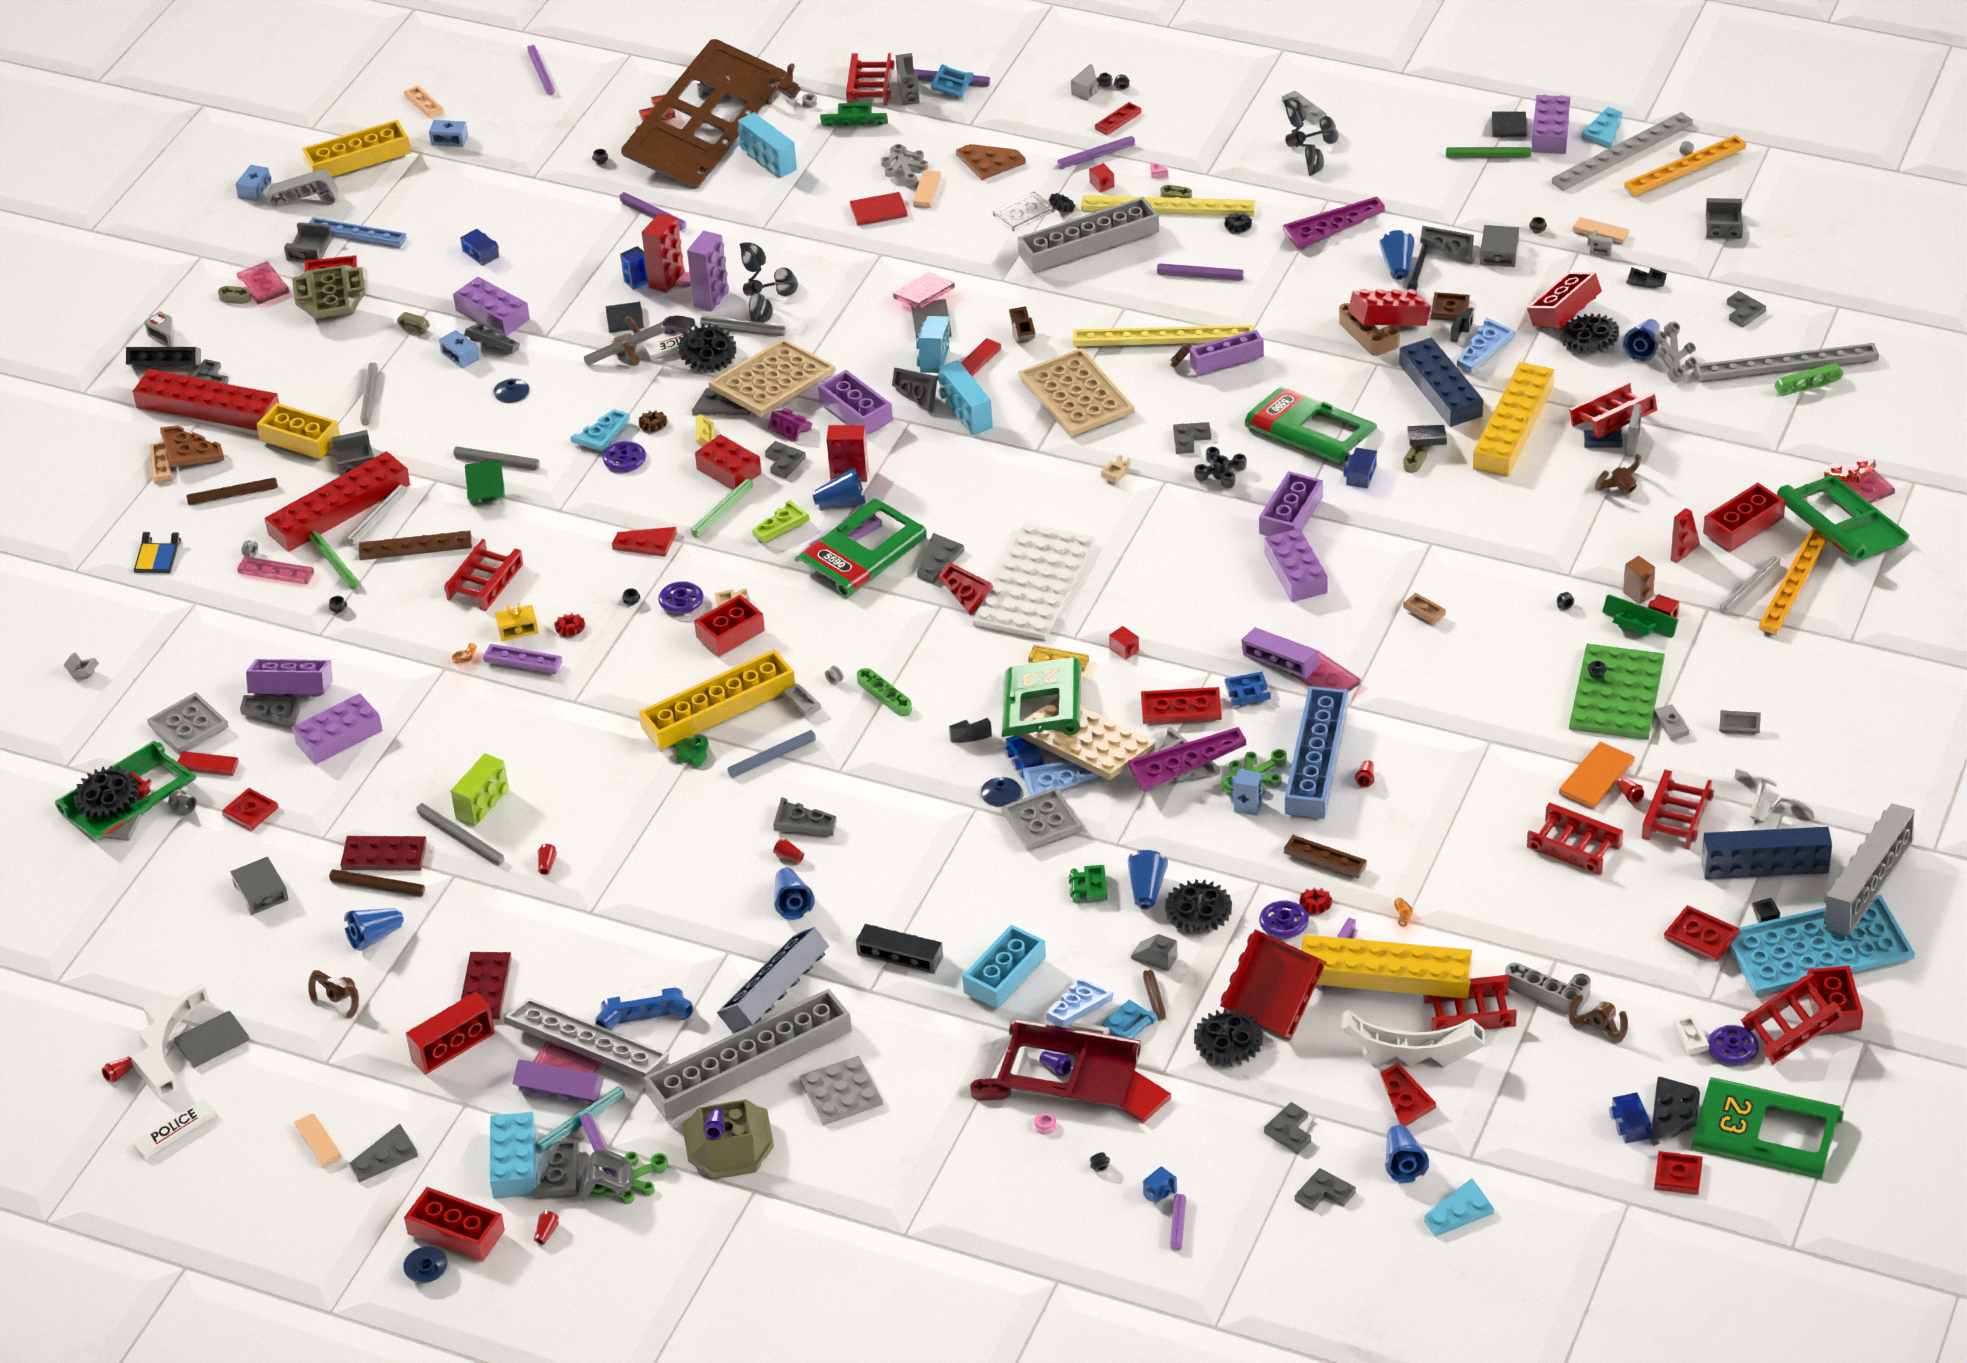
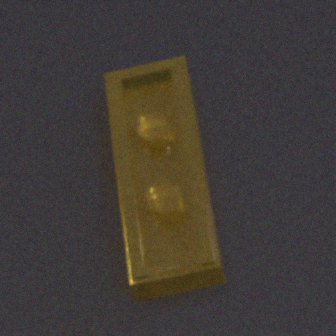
M1034 645L1029 654L1028 662L1037 663L1071 657L1081 662V672L1084 673L1089 663L1090 655Z

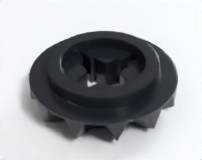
M1051 194L1048 199L1050 205L1062 213H1071L1076 206L1074 201L1064 196V194Z
M1236 212L1234 215L1229 214V217L1225 218L1224 226L1231 232L1241 233L1252 227V219L1249 215Z

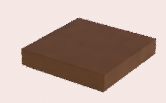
M1434 292L1430 319L1455 321L1462 312L1469 308L1470 295Z

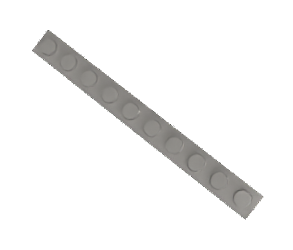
M1679 112L1552 177V184L1565 191L1693 125V119L1683 112Z
M1874 343L1700 363L1695 364L1694 370L1698 381H1708L1816 368L1834 363L1847 364L1878 360L1879 353Z

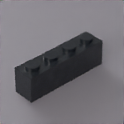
M126 347V365L131 367H199L201 364V349L198 347Z
M865 923L856 939L857 955L935 974L943 958L942 942Z

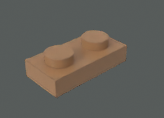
M1416 592L1403 602L1404 609L1433 625L1446 615L1445 608Z

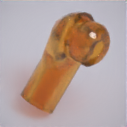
M469 643L466 650L456 651L452 655V661L456 664L470 662L477 646Z
M1397 898L1394 901L1395 909L1400 914L1397 923L1402 927H1406L1413 914V910L1403 898Z

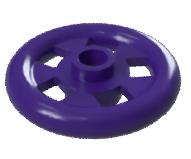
M632 441L614 443L603 453L605 466L616 472L633 471L639 468L646 460L645 449L640 444Z
M678 581L668 584L661 590L658 602L661 608L669 613L686 614L696 610L702 604L704 594L702 589L695 583ZM691 598H696L694 602H690ZM672 599V602L667 603L666 600Z
M1279 900L1268 904L1262 909L1259 923L1263 931L1275 938L1288 939L1300 935L1307 928L1309 916L1300 904L1289 900ZM1271 912L1276 913V914L1274 915V918H1272V917H1270V916H1268V915H1269ZM1300 916V921H1294V917ZM1274 923L1277 928H1273L1270 925ZM1293 927V929L1285 930V928Z
M1738 1025L1721 1026L1715 1029L1707 1040L1710 1055L1726 1065L1737 1066L1752 1061L1759 1051L1757 1037L1750 1030ZM1733 1033L1737 1034V1036H1727V1034ZM1722 1039V1045L1716 1044V1040ZM1743 1039H1747L1750 1044L1744 1045ZM1723 1050H1725V1051H1726L1727 1053H1729L1730 1055H1729V1056H1726V1055L1722 1054L1721 1052H1722ZM1744 1050L1746 1054L1740 1056L1738 1053Z

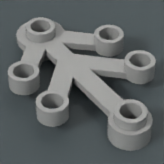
M895 144L890 148L891 154L888 157L881 158V166L885 167V176H895V172L902 167L905 175L904 186L906 188H915L918 185L917 176L911 172L909 166L918 168L921 171L927 170L928 161L923 160L924 152L922 150L912 152L907 150L906 146L902 144ZM905 156L914 158V160L905 158ZM894 159H898V160L893 164V166H891V162H892Z
M1675 321L1665 325L1664 332L1659 331L1655 335V340L1661 345L1656 350V354L1669 368L1667 375L1673 383L1682 382L1685 379L1684 373L1689 369L1695 368V364H1698L1694 357H1690L1680 367L1679 360L1687 354L1695 352L1696 346L1694 343L1688 342L1679 351L1677 334L1680 332V325ZM1667 336L1670 337L1671 347L1666 341Z

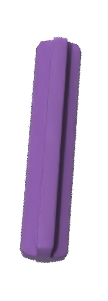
M1178 1193L1174 1196L1170 1237V1248L1172 1250H1180L1183 1241L1186 1196Z

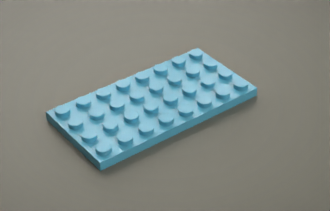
M1881 895L1876 896L1850 936L1826 929V920H1824L1825 907L1739 927L1740 934L1729 946L1755 996L1789 988L1798 982L1800 978L1806 976L1807 969L1850 966L1851 972L1856 973L1914 959L1915 953Z

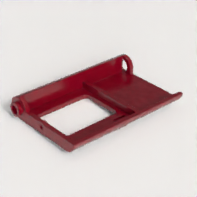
M1016 1019L1014 1023L1011 1022L1009 1035H1012L996 1079V1086L1119 1108L1123 1107L1140 1056L1141 1040ZM1025 1046L1076 1055L1077 1058L1069 1081L1061 1083L1012 1074L1011 1071L1020 1047Z

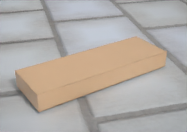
M418 85L404 91V96L429 119L444 113L443 107Z
M924 170L913 199V206L930 207L941 178V171Z
M1579 217L1573 226V232L1592 236L1593 231L1598 230V236L1613 238V242L1623 244L1629 235V229Z
M163 442L150 444L153 482L172 481L171 467L168 465Z
M314 1113L294 1121L295 1127L322 1168L342 1159L341 1153Z

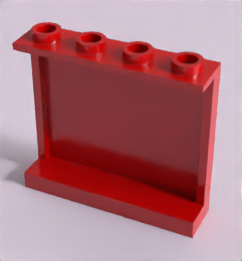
M1254 929L1247 939L1248 945L1245 951L1239 956V964L1236 971L1230 976L1228 989L1221 996L1220 1006L1230 1011L1235 1009L1237 1014L1243 1011L1244 1016L1251 1014V1020L1257 1019V1024L1292 1039L1327 962Z

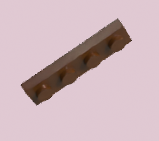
M1292 835L1284 847V854L1359 879L1367 866L1366 859L1296 835Z

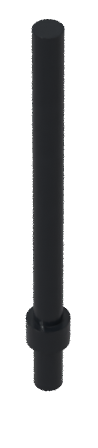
M1425 244L1421 246L1411 281L1407 285V290L1417 291L1418 279L1429 248Z

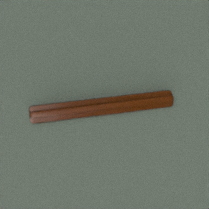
M273 477L187 494L186 498L188 505L274 489L278 487L277 479Z
M332 869L329 873L330 880L334 882L423 896L425 892V885L336 869Z

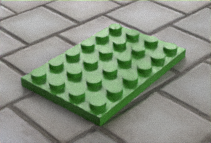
M1587 643L1569 729L1649 740L1665 653ZM1596 660L1603 662L1605 667H1607L1602 678H1592L1587 671L1589 663Z

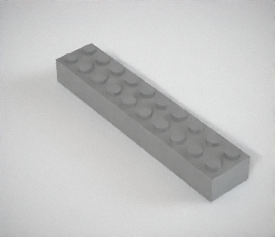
M828 988L645 1076L646 1095L664 1119L668 1121L851 1032L850 1013Z

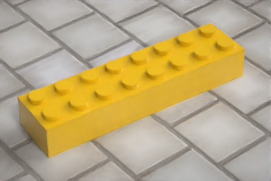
M1524 362L1518 363L1473 451V469L1509 477L1554 387L1555 369Z
M774 649L640 710L641 729L661 751L676 744L681 739L689 738L782 695L783 691L796 684L794 670Z
M1303 935L1301 950L1327 962L1317 985L1468 999L1473 966L1472 949Z

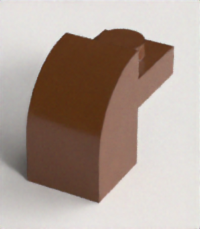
M1027 307L1009 309L1008 313L1015 341L1034 339L1036 333L1032 317L1028 315Z

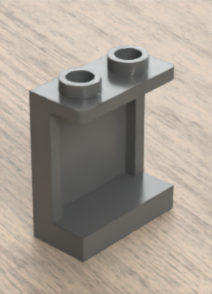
M912 53L895 55L897 83L903 105L917 104L920 102L918 76L914 74Z
M1706 198V238L1742 239V199Z
M298 222V233L294 241L286 243L284 246L286 260L305 263L308 260L322 259L333 239L330 225Z
M1484 225L1480 265L1515 267L1519 227Z
M367 430L331 437L340 476L374 458Z
M268 856L230 871L233 885L238 887L245 899L250 915L289 900L286 886Z

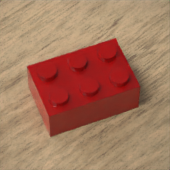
M828 425L826 442L830 481L855 468L860 481L867 482L869 462L865 425Z
M719 434L695 452L697 470L732 490L745 479L753 480L762 473L759 455L722 434Z
M741 594L694 620L696 638L718 657L765 631L763 613Z
M1850 966L1807 969L1806 976L1811 972L1814 974L1820 985L1816 990L1829 1005L1835 1001L1844 1015L1843 1019L1820 1034L1861 1030L1863 1009ZM1807 994L1814 1015L1821 1009L1810 995Z

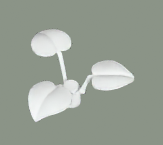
M1735 769L1734 778H1746L1758 782L1755 801L1748 815L1750 818L1764 822L1767 813L1772 814L1773 809L1779 803L1786 802L1808 812L1814 819L1815 812L1808 804L1791 797H1780L1769 807L1770 803L1762 799L1766 784L1777 787L1778 783L1768 776L1758 774L1752 770Z

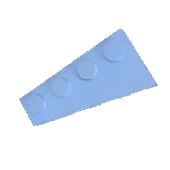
M1486 317L1483 326L1479 327L1476 336L1470 340V345L1464 349L1457 359V366L1472 373L1515 337V331Z
M1070 761L1023 768V776L1029 796L1054 787L1062 791L1100 777Z
M1080 977L1077 980V984H1073L1070 987V991L1064 993L1061 1001H1057L1047 1011L1046 1020L1054 1023L1056 1026L1065 1027L1112 1001L1114 992Z

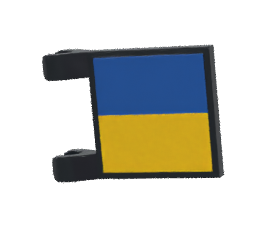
M144 531L134 573H171L178 546L182 541L179 537V532H172L171 543H152L151 533Z

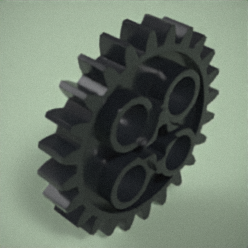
M1593 313L1590 316L1584 314V317L1577 315V319H1570L1571 322L1567 321L1560 330V340L1563 346H1566V349L1572 348V352L1578 350L1579 354L1582 351H1585L1586 354L1589 351L1596 353V350L1603 352L1602 348L1609 349V345L1614 346V342H1617L1619 338V325H1617V322L1613 321V318L1607 319V315L1601 317V314L1594 316Z
M710 323L707 327L701 324V328L694 325V330L688 328V333L683 332V337H680L678 344L679 355H681V360H685V365L691 364V369L697 367L698 372L704 369V373L707 372V369L714 373L715 368L718 371H721V366L727 368V363L732 364V359H735L737 348L734 336H730V331L724 333V327L719 330L718 325H715L713 328Z
M103 766L100 772L94 769L95 774L87 773L88 778H81L82 784H76L78 789L74 790L75 796H73L76 808L81 815H85V818L91 816L92 821L99 817L100 821H103L104 817H107L108 821H110L113 815L118 818V813L126 814L124 809H132L130 803H136L135 798L139 797L137 792L139 787L136 778L133 777L131 772L128 773L126 768L121 771L120 766L115 770L112 766L108 770Z
M1195 879L1194 883L1187 880V885L1179 883V889L1173 887V893L1169 892L1168 898L1165 899V912L1167 919H1170V924L1176 923V929L1183 927V932L1190 929L1191 934L1195 930H1198L1199 934H1202L1203 930L1210 933V928L1218 930V925L1224 926V921H1229V915H1232L1230 894H1227L1226 889L1221 890L1220 884L1214 886V881L1206 884V879L1202 883H1199L1197 879Z
M1225 1008L1223 1013L1216 1010V1015L1208 1013V1019L1201 1018V1023H1197V1029H1194V1044H1196V1051H1200V1056H1206V1061L1213 1059L1214 1065L1219 1061L1222 1067H1224L1225 1063H1229L1233 1067V1062L1241 1065V1060L1249 1062V1056L1256 1057V1052H1260V1046L1263 1045V1031H1261V1025L1257 1024V1019L1251 1020V1014L1244 1016L1243 1011L1237 1014L1235 1009L1228 1013Z

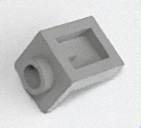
M1594 230L1592 236L1589 235L1587 246H1590V254L1611 257L1613 238L1598 236V230Z

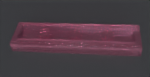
M244 556L237 567V571L240 574L308 584L314 574L313 567Z

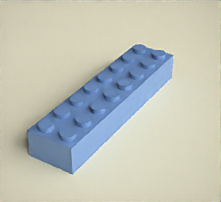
M1313 686L1308 688L1285 793L1286 815L1325 819L1348 710V690Z

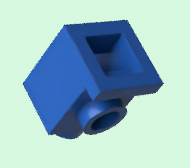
M1162 1166L1143 1180V1195L1148 1201H1152L1155 1204L1167 1198L1170 1192L1174 1194L1177 1192V1177Z

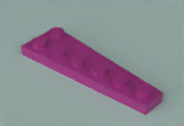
M1376 196L1283 224V231L1297 249L1306 248L1309 244L1384 212L1385 205Z
M1236 727L1128 760V767L1142 791L1145 792L1246 746L1247 739L1240 728Z

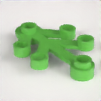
M1275 749L1271 752L1270 760L1255 768L1253 766L1257 762V754L1252 751L1245 754L1246 763L1244 770L1263 773L1274 766L1282 767L1287 762V752L1283 749ZM1233 760L1229 763L1230 773L1221 783L1222 790L1226 793L1234 791L1231 788V780L1233 776L1236 777L1238 769H1241V763L1238 760ZM1262 774V782H1270L1271 786L1279 787L1282 784V777L1279 774ZM1262 783V795L1266 793V785Z
M634 1151L626 1153L625 1158L629 1160L632 1166L637 1165L639 1161L638 1154ZM662 1153L654 1154L650 1159V1164L634 1169L631 1188L641 1190L645 1196L654 1194V1184L651 1181L644 1182L635 1178L653 1171L656 1173L665 1172L668 1168L667 1156ZM596 1184L590 1192V1195L594 1197H603L606 1194L619 1197L625 1204H630L635 1199L634 1192L631 1189L622 1194L614 1195L611 1188L601 1184Z

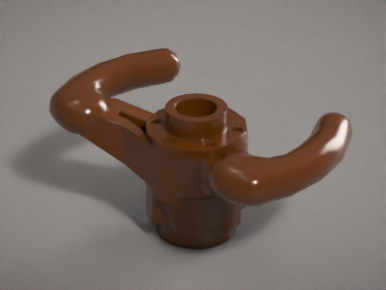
M790 63L787 66L784 78H780L778 82L772 85L767 96V104H772L776 91L790 99H795L799 94L801 87L793 81L794 63Z
M627 316L625 321L632 328L634 334L640 332L635 321ZM628 333L616 337L613 341H611V344L621 339H624L628 336H631L632 334ZM624 341L622 344L624 350L616 354L626 353L629 360L634 365H638L640 358L635 353L637 345L630 347L629 343Z
M1636 454L1633 464L1628 468L1617 467L1613 470L1610 479L1605 480L1609 476V472L1604 470L1595 481V490L1599 491L1603 488L1617 487L1625 494L1635 490L1637 484L1632 474L1641 464V455Z
M320 970L312 971L308 981L310 1000L315 1002L318 999L316 992V981H318L319 984L326 988V995L332 1002L338 1003L349 996L351 997V1006L346 1016L353 1018L359 1006V994L354 981L349 977L332 978Z
M1577 994L1569 1006L1568 1017L1570 1024L1574 1027H1580L1585 1024L1592 1025L1606 1031L1612 1042H1622L1628 1031L1626 1011L1619 1012L1620 1030L1618 1032L1614 1022L1616 1008L1612 1003L1603 1001L1592 1011L1577 1016L1578 1005L1584 999L1582 994Z

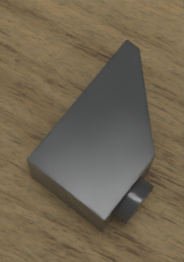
M1160 934L1140 941L1131 954V958L1169 971L1178 958L1177 940Z

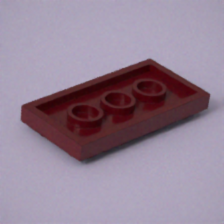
M347 836L340 863L341 870L421 871L427 838L426 836Z
M470 952L461 1000L476 991L490 1005L492 1019H501L512 960L511 952Z

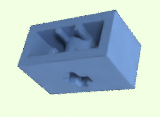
M433 120L429 130L431 145L464 147L468 137L466 121Z
M250 164L235 184L238 198L257 201L272 181L269 168Z
M457 330L439 339L441 353L463 369L479 360L478 345Z
M1238 769L1236 777L1233 776L1231 780V788L1234 789L1231 803H1234V811L1257 816L1263 802L1262 773Z

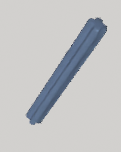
M813 730L804 732L727 768L728 774L731 778H734L815 741L816 735Z

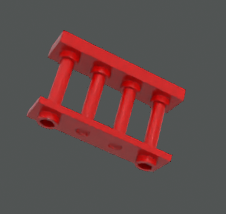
M858 53L851 54L846 88L847 103H854L855 99L883 97L884 106H887L888 99H891V89H889L891 72L895 69V60H892L891 53H888L887 61L859 60ZM862 68H886V71L860 70H862ZM860 78H884V81L859 80ZM883 88V91H858L857 89Z
M1627 382L1569 409L1571 424L1576 426L1583 422H1588L1592 424L1594 436L1599 438L1629 424L1634 404H1641V418L1657 411L1656 396L1654 393L1649 392L1638 397L1632 394L1631 383Z
M481 539L453 576L446 581L444 590L447 600H451L456 593L477 598L479 609L487 611L522 567L523 558L521 550L514 548L510 555L506 556L487 550L485 539ZM486 557L503 563L499 567H494L481 562ZM477 569L494 575L486 579L472 575V573ZM465 581H469L484 587L482 590L477 591L462 585Z
M1664 769L1643 821L1641 838L1650 840L1652 832L1656 833V831L1686 838L1685 849L1689 850L1692 842L1697 840V829L1707 803L1712 801L1714 796V789H1711L1712 780L1707 781L1705 789L1676 783L1675 780H1672V771ZM1675 790L1700 796L1701 799L1699 803L1669 796L1668 792ZM1671 804L1696 810L1693 817L1664 810L1663 805ZM1661 818L1690 824L1689 830L1659 824L1657 820Z
M1549 802L1545 811L1546 823L1540 832L1536 833L1530 830L1527 832L1528 848L1589 872L1602 875L1604 861L1602 857L1610 846L1618 850L1623 845L1624 830ZM1554 825L1565 829L1557 841L1546 837ZM1573 832L1583 836L1576 847L1565 844ZM1591 839L1602 843L1594 855L1583 851Z
M1812 972L1807 976H1803L1798 982L1753 1012H1749L1740 1020L1745 1029L1755 1030L1766 1044V1047L1762 1050L1772 1065L1844 1018L1835 1001L1828 1005L1818 993L1816 988L1820 985ZM1806 994H1809L1821 1009L1811 1017L1797 1001ZM1788 1006H1791L1803 1021L1793 1029L1779 1013ZM1770 1018H1773L1784 1032V1035L1775 1041L1761 1025Z
M1508 975L1471 978L1468 999H1475L1478 1013L1465 1014L1462 1000L1466 998L1423 995L1424 1003H1433L1436 1017L1431 1018V1031L1447 1029L1470 1019L1474 1020L1484 1030L1515 1027L1517 1011L1516 1009H1507L1504 996L1509 995ZM1496 996L1499 1011L1487 1012L1483 998ZM1454 1001L1457 1015L1444 1016L1441 1002Z

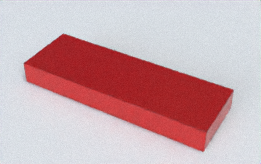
M1128 102L1096 123L1095 130L1108 136L1141 114L1142 108Z
M986 338L961 364L973 377L1002 349L1001 343Z
M182 751L177 762L189 771L233 776L239 764V759L232 756Z

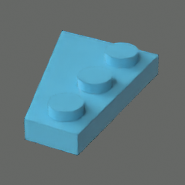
M1607 107L1582 132L1581 138L1611 148L1622 120L1623 112Z
M613 409L597 419L598 422L593 426L583 428V432L579 435H572L570 437L571 442L603 452L630 420V414Z
M1471 1178L1424 1216V1222L1434 1237L1492 1215L1494 1214V1208L1474 1179Z

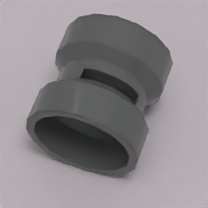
M175 789L170 794L168 803L171 807L179 809L180 812L190 814L195 809L197 800L191 794H186L182 789Z

